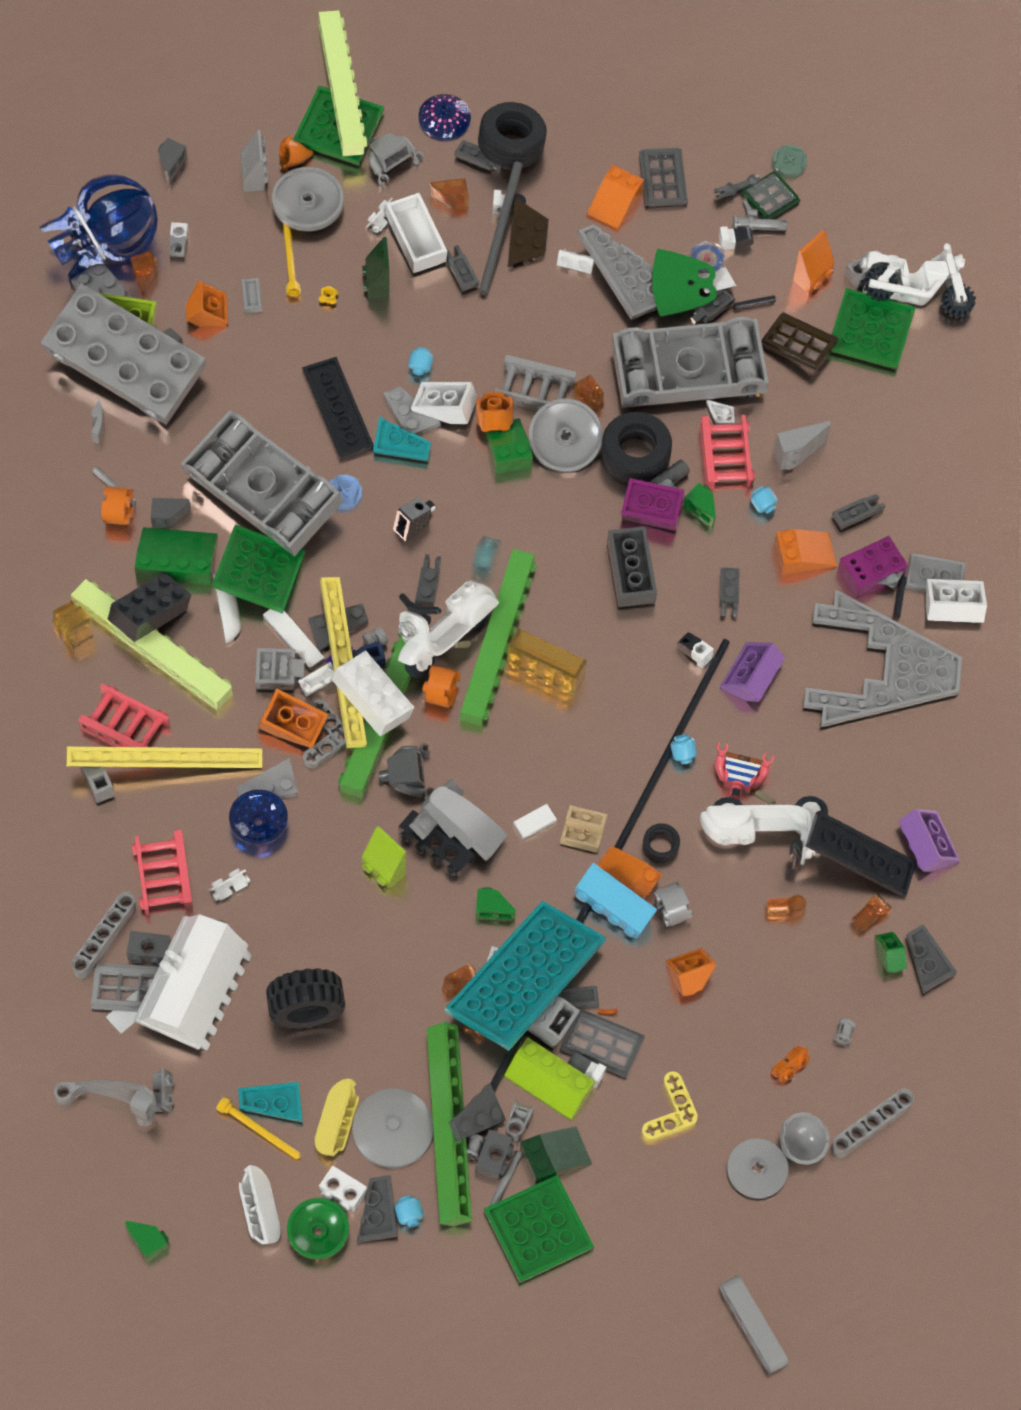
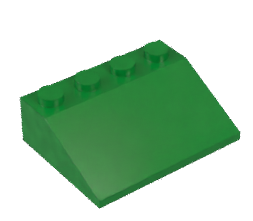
M143 527L134 568L136 579L152 580L165 572L176 582L211 585L218 533Z

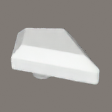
M707 400L706 404L716 425L735 424L734 407Z

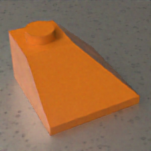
M198 281L186 303V321L199 327L228 325L227 293Z
M703 948L666 960L674 983L683 996H691L697 991L702 990L716 967L715 961Z

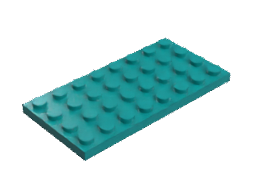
M542 900L445 1007V1012L509 1051L606 942V937Z

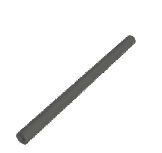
M514 162L479 289V292L482 294H487L523 165L520 162Z

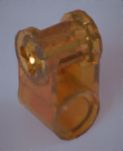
M591 375L573 384L578 396L593 411H599L604 407V392Z
M467 964L447 974L442 985L443 993L448 997L456 996L477 973L474 966Z

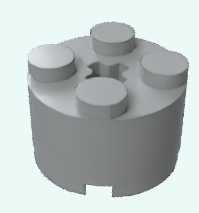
M678 881L653 892L658 910L662 909V919L666 927L674 926L693 918L692 910L688 911L687 908L689 904L687 896Z

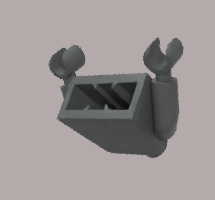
M423 743L420 748L418 746H402L393 756L387 759L388 769L379 771L380 781H389L390 785L404 794L416 797L423 796L426 799L428 797L427 793L434 791L432 787L423 790L426 786L422 758H428L430 755V751H423L428 749V744Z

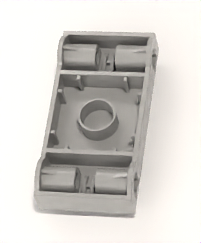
M82 283L40 342L42 349L59 362L71 366L140 408L151 418L166 425L207 366L205 358Z
M736 317L726 322L648 330L627 328L612 335L611 345L622 408L767 393L769 380L757 319Z
M231 410L226 413L181 463L185 474L293 556L302 549L344 502L340 492L325 478L312 472L253 428L242 416L233 413Z

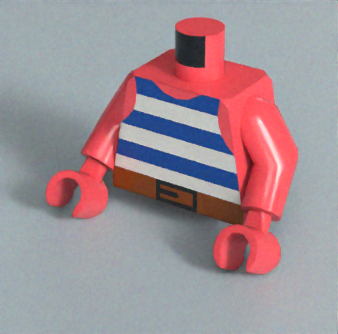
M719 742L716 744L719 753L716 755L715 770L719 780L723 782V787L730 789L729 797L740 800L742 792L749 794L752 789H757L766 780L770 770L769 765L775 760V755H773L771 761L766 759L768 752L763 755V760L727 752L725 755L724 752L728 750L727 742L723 750L719 749Z

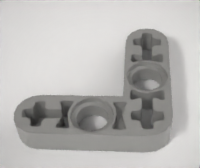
M315 700L311 703V706L322 708V711L328 714L326 721L332 719L336 722V725L328 727L324 723L322 728L328 736L316 743L313 748H309L304 752L303 763L310 769L318 767L346 747L345 740L339 739L337 732L339 729V733L344 736L343 723L323 700ZM330 744L333 748L331 751L325 752L322 750V746ZM308 756H315V761H308Z

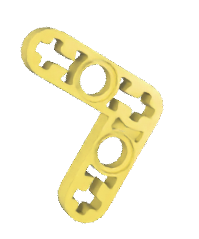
M677 1072L667 1073L663 1082L675 1112L645 1123L641 1133L646 1141L653 1142L693 1127L697 1122V1112L683 1079ZM670 1078H672L673 1080H677V1081H676V1088H677V1090H676L675 1092H674V1089H675V1088H674L673 1084H672V1083H669V1084H668ZM683 1095L686 1098V1102L678 1104L675 1101V1097ZM686 1107H688L686 1110L687 1114L689 1116H693L691 1122H689L687 1119L684 1120V1109ZM672 1120L675 1123V1127L669 1130L665 1128L664 1122ZM658 1123H660V1128L663 1133H660V1129L654 1132V1136H651L650 1133H646L649 1127L651 1128V1130H655L658 1128Z

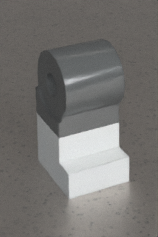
M573 1053L568 1061L569 1065L594 1080V1087L597 1088L605 1074L606 1066L600 1063L596 1064L578 1053Z

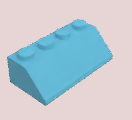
M592 863L573 892L580 901L587 902L595 912L602 913L611 924L618 925L626 935L636 939L657 911L655 907L595 863Z

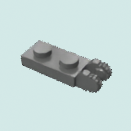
M458 245L454 246L456 257H452L447 249L448 265L462 292L479 286V281Z
M874 494L833 511L832 516L842 530L873 516V514L881 512L886 507L884 503L873 507L870 506L880 498L878 494Z
M425 554L415 603L434 606L440 576L441 557L437 556L435 559V569L428 568L430 555Z
M721 567L719 604H721V616H725L727 612L726 605H733L732 614L733 617H737L740 568Z

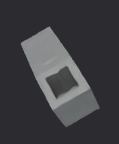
M81 767L96 803L115 796L113 786L104 767Z

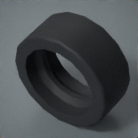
M658 823L646 830L643 837V850L645 855L651 860L667 862L672 860L678 853L680 836L675 828L666 823ZM658 833L666 834L672 839L673 846L667 852L655 851L650 845L651 837Z

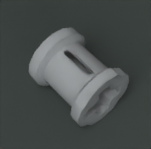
M841 1018L838 1022L840 1025L838 1033L835 1034L834 1039L842 1044H851V1034L856 1027V1023L849 1019Z
M473 1134L468 1136L470 1140L467 1145V1157L478 1160L482 1145L486 1139L480 1135Z

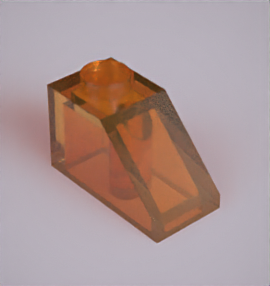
M465 178L430 182V195L450 208L468 206L469 195Z
M151 251L130 256L131 267L141 295L146 294L157 276L156 268H159L157 257L153 258Z

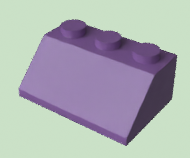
M746 642L720 687L744 701L759 702L772 682L777 670L781 667L785 656L774 643Z
M915 809L899 820L901 830L906 835L909 847L914 852L917 865L922 871L934 872L961 861L937 811Z

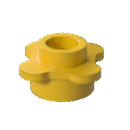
M331 286L321 288L319 301L321 303L327 302L331 305L337 302L336 295H338V290Z

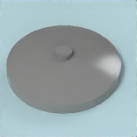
M302 167L291 170L284 174L273 188L272 205L276 216L285 225L296 230L315 231L325 228L339 217L343 209L344 196L340 183L333 175L319 168Z
M565 398L553 400L536 412L529 427L528 437L530 448L542 465L556 472L569 473L585 468L595 459L602 444L603 433L597 415L589 406L580 401Z
M397 1088L380 1090L368 1096L358 1107L353 1118V1139L361 1155L372 1164L387 1169L404 1168L417 1162L429 1149L434 1133L433 1118L428 1106L417 1095Z

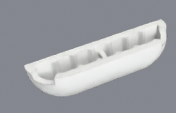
M215 589L225 642L229 643L238 635L242 626L237 598L234 595Z
M249 1165L244 1169L245 1174L242 1183L239 1182V1191L248 1230L252 1239H256L261 1244H272L280 1238L281 1227L271 1185L266 1174L260 1168Z

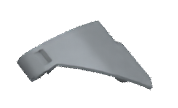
M92 1080L62 1082L55 1086L54 1095L59 1105H70L77 1096L83 1093H94L129 1103L131 1112L135 1114L136 1120L141 1126H149L154 1121V1112L157 1107L155 1095L144 1085L123 1081ZM62 1091L69 1092L66 1097L59 1096Z

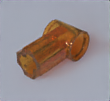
M877 893L866 903L861 911L852 917V922L858 930L864 932L877 919L880 920L887 915L892 907Z
M794 895L791 898L767 899L768 917L791 916L793 918H801L805 914L806 899L801 895ZM799 904L802 906V908L795 909L793 908V905Z

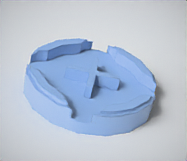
M338 475L329 481L340 492L344 501L337 509L349 510L360 503L362 499V486L355 477Z

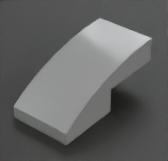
M97 400L91 413L92 425H94L91 436L92 442L100 444L104 430V416L101 401Z

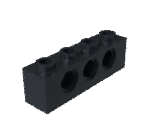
M412 810L398 826L400 838L407 843L410 842L415 845L416 850L420 853H426L435 864L444 866L450 875H456L461 878L474 863L475 854L469 849L467 850L465 846L454 838H449L437 826L423 840L416 836L409 825L419 813ZM438 843L440 846L434 848L431 846V844ZM448 854H453L456 857L453 859H449L446 856Z

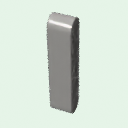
M124 892L117 897L73 958L71 966L77 978L84 979L91 974L96 963L101 960L134 914L136 903L131 893ZM126 901L131 902V904L127 907L122 906V904ZM114 917L120 918L118 922H111V919ZM102 933L109 934L106 938L99 937ZM92 948L97 949V952L94 954L88 953ZM80 964L86 965L82 970L77 969V966Z
M908 1089L899 1090L837 1135L831 1145L832 1154L838 1158L847 1156L907 1112L914 1101L913 1093ZM899 1098H906L908 1100V1103H901ZM883 1109H890L893 1114L887 1115ZM874 1120L877 1126H870L868 1121ZM857 1131L862 1137L856 1138L852 1135V1132ZM843 1143L846 1149L841 1150L836 1144Z
M737 1275L720 1284L719 1287L725 1300L768 1373L771 1374L788 1365L789 1361L742 1279Z

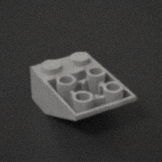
M257 130L240 152L244 192L264 191L265 183H268L265 138L261 137L260 130Z
M557 996L531 1025L528 1031L553 1048L562 1039L580 1010L565 999Z

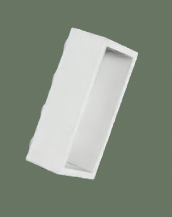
M420 193L386 204V217L413 273L447 261V249Z
M367 651L346 662L335 671L332 681L380 737L410 718L414 706Z

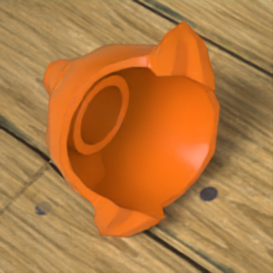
M292 135L282 139L279 148L280 167L284 171L289 172V168L300 165L313 155V150L306 148L298 141L292 140Z

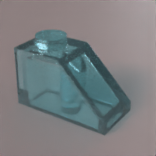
M483 536L476 547L472 567L476 568L479 572H490L494 566L501 541Z

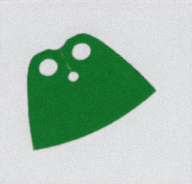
M657 248L653 264L652 283L659 315L666 316L684 312L715 300L717 294L716 288L713 286V280L716 277L714 267L701 260ZM706 269L709 271V276L701 278L698 275V271ZM692 280L694 281V284L689 285L688 281ZM707 288L710 290V295L702 297L699 295V290Z

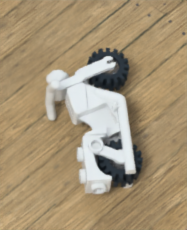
M949 243L944 244V250L941 254L932 258L931 261H925L915 273H909L906 259L899 258L896 255L888 256L878 251H872L862 258V275H865L870 270L864 278L863 293L867 296L871 295L872 300L877 298L876 301L892 299L923 306L934 296L945 281L947 290L942 295L941 303L943 304L941 307L945 308V313H950L948 316L952 317L955 315L954 318L959 316L963 318L972 311L976 304L974 302L976 296H973L974 291L970 292L969 289L971 287L969 286L965 288L966 284L962 283L961 275L958 272L960 269H963L965 259L962 254L953 257L952 248Z

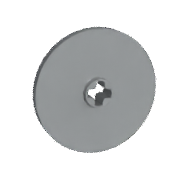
M749 1139L737 1145L731 1152L727 1163V1173L731 1184L738 1192L750 1198L763 1199L773 1196L784 1186L788 1176V1163L782 1150L774 1143L764 1139ZM755 1164H758L760 1168H763L761 1169L760 1173H757L756 1170H753Z

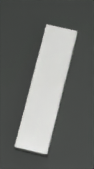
M270 609L263 614L265 620L289 648L295 649L296 656L299 659L305 660V666L309 671L325 660V657L285 611L282 614Z

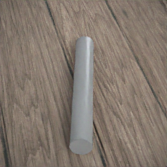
M99 467L93 469L92 472L108 486L120 487ZM135 499L131 501L132 507L137 503Z
M515 1150L489 1204L490 1206L501 1200L522 1157L520 1151Z

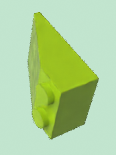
M378 826L375 828L362 855V867L367 873H372L381 886H386L390 890L406 875V851Z

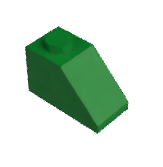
M698 483L684 497L683 506L710 527H713L716 518L713 493L710 488Z
M491 887L478 889L476 918L515 921L516 909L498 890H493Z
M895 932L875 935L882 965L887 972L896 973L907 969L905 947Z
M127 1221L124 1223L126 1230L147 1262L169 1249L167 1243L169 1238L164 1230L160 1232L157 1226Z

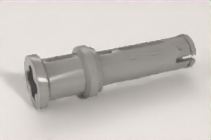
M734 215L732 229L749 227L752 231H787V220L755 219L752 216L737 217V215Z

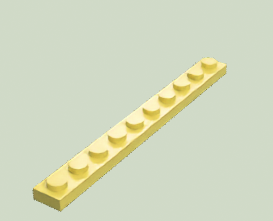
M324 577L320 579V587L335 673L338 667L353 659L340 577ZM337 687L346 748L366 747L367 741L363 716Z
M67 747L66 767L262 768V749Z

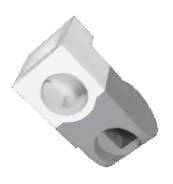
M171 222L170 257H185L189 234L188 223Z

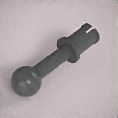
M752 174L748 176L747 180L733 185V183L729 182L726 186L714 189V194L720 193L715 197L719 200L727 196H735L736 191L758 184L760 177Z

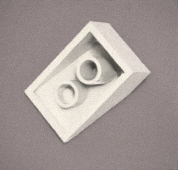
M421 382L411 410L449 424H468L478 396L472 382Z

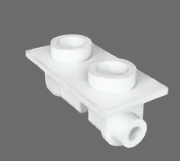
M392 197L388 201L384 200L378 206L380 211L377 214L373 212L367 219L369 223L366 228L371 225L375 233L382 231L388 223L384 216L386 217V204L390 203L393 199Z
M566 249L559 250L558 266L589 274L592 273L595 262L591 255H579Z
M331 662L298 680L305 697L333 682L332 678L335 673Z
M238 868L228 874L229 878L223 881L220 878L211 884L213 887L208 890H214V899L222 901L233 893L229 888L233 886L235 892L248 886V883L251 881L247 875L243 876L242 874L246 870L240 871Z

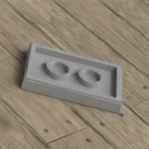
M911 553L905 588L926 592L927 579L964 580L966 563Z

